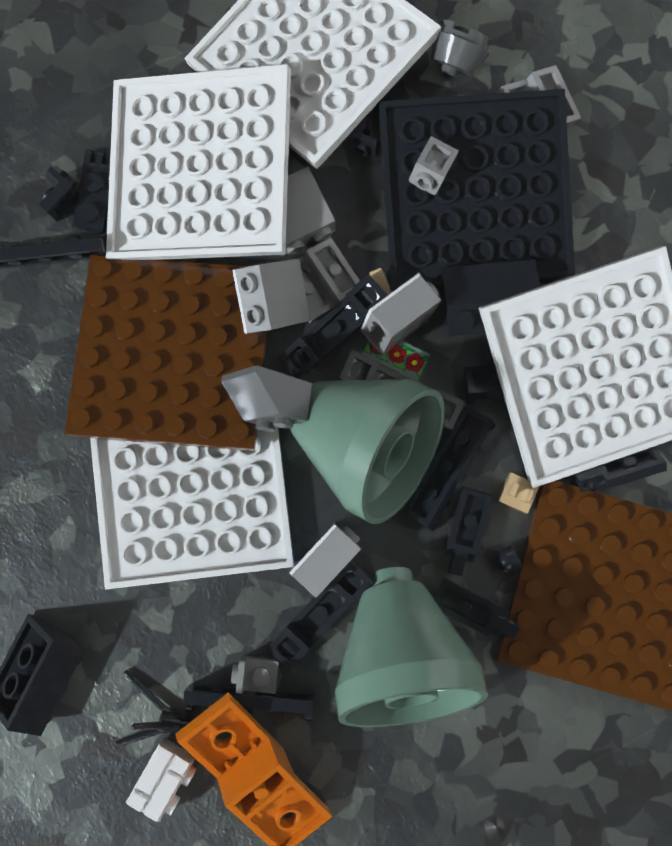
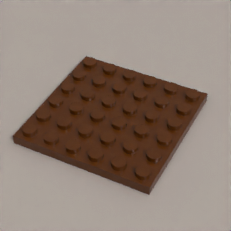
M90 255L64 434L68 437L255 451L257 438L256 424L242 419L221 382L223 375L256 365L264 367L268 330L245 334L232 271L248 266L166 260L106 259V256Z
M558 481L541 485L521 560L523 568L519 569L507 616L508 619L521 625V629L515 640L502 633L496 660L672 711V513L591 490L580 492L579 487Z

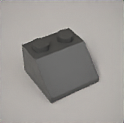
M258 365L222 376L221 382L242 419L256 424L257 430L273 432L276 427L293 428V424L307 422L312 383Z

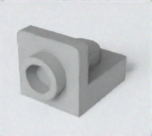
M431 136L415 164L409 182L421 190L436 195L459 151Z
M242 656L239 660V665L233 664L231 684H236V693L243 694L244 691L276 694L279 661L277 659Z

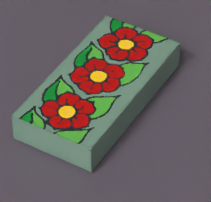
M368 341L362 353L380 362V365L415 381H418L431 355L404 341H400L383 356Z

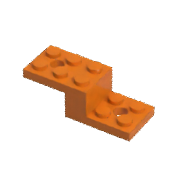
M229 692L176 733L177 742L217 778L225 807L268 846H297L332 818L329 808L293 773L284 748ZM222 732H230V735L223 740L215 739ZM294 812L289 818L282 817L286 813Z

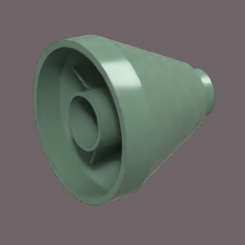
M412 379L318 381L312 384L307 422L293 424L291 432L343 507L371 524H380L390 519L405 505L429 468L443 429L444 401L438 391Z
M390 567L370 574L369 576L374 580V583L360 597L335 689L339 722L353 727H385L410 724L462 712L485 701L488 697V691L481 664L426 587L421 582L413 581L411 570L406 567Z

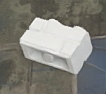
M163 738L128 797L127 805L139 812H143L144 815L156 822H160L164 813L171 816L181 798L176 795L178 788L181 784L187 787L197 770L191 766L195 758L186 749L180 748L179 745L167 738Z

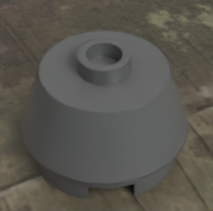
M442 19L439 24L441 31L432 44L431 60L441 65V71L449 75L458 77L460 73L472 76L489 56L487 52L491 42L488 41L489 37L473 28L468 30L460 26L454 27V21Z

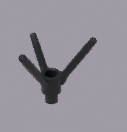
M128 670L124 671L123 675L161 713L159 721L133 723L131 726L132 730L146 731L117 740L115 742L117 747L158 734L177 733L178 730H181L192 721L190 718L181 717L179 713H173L171 708L160 701Z

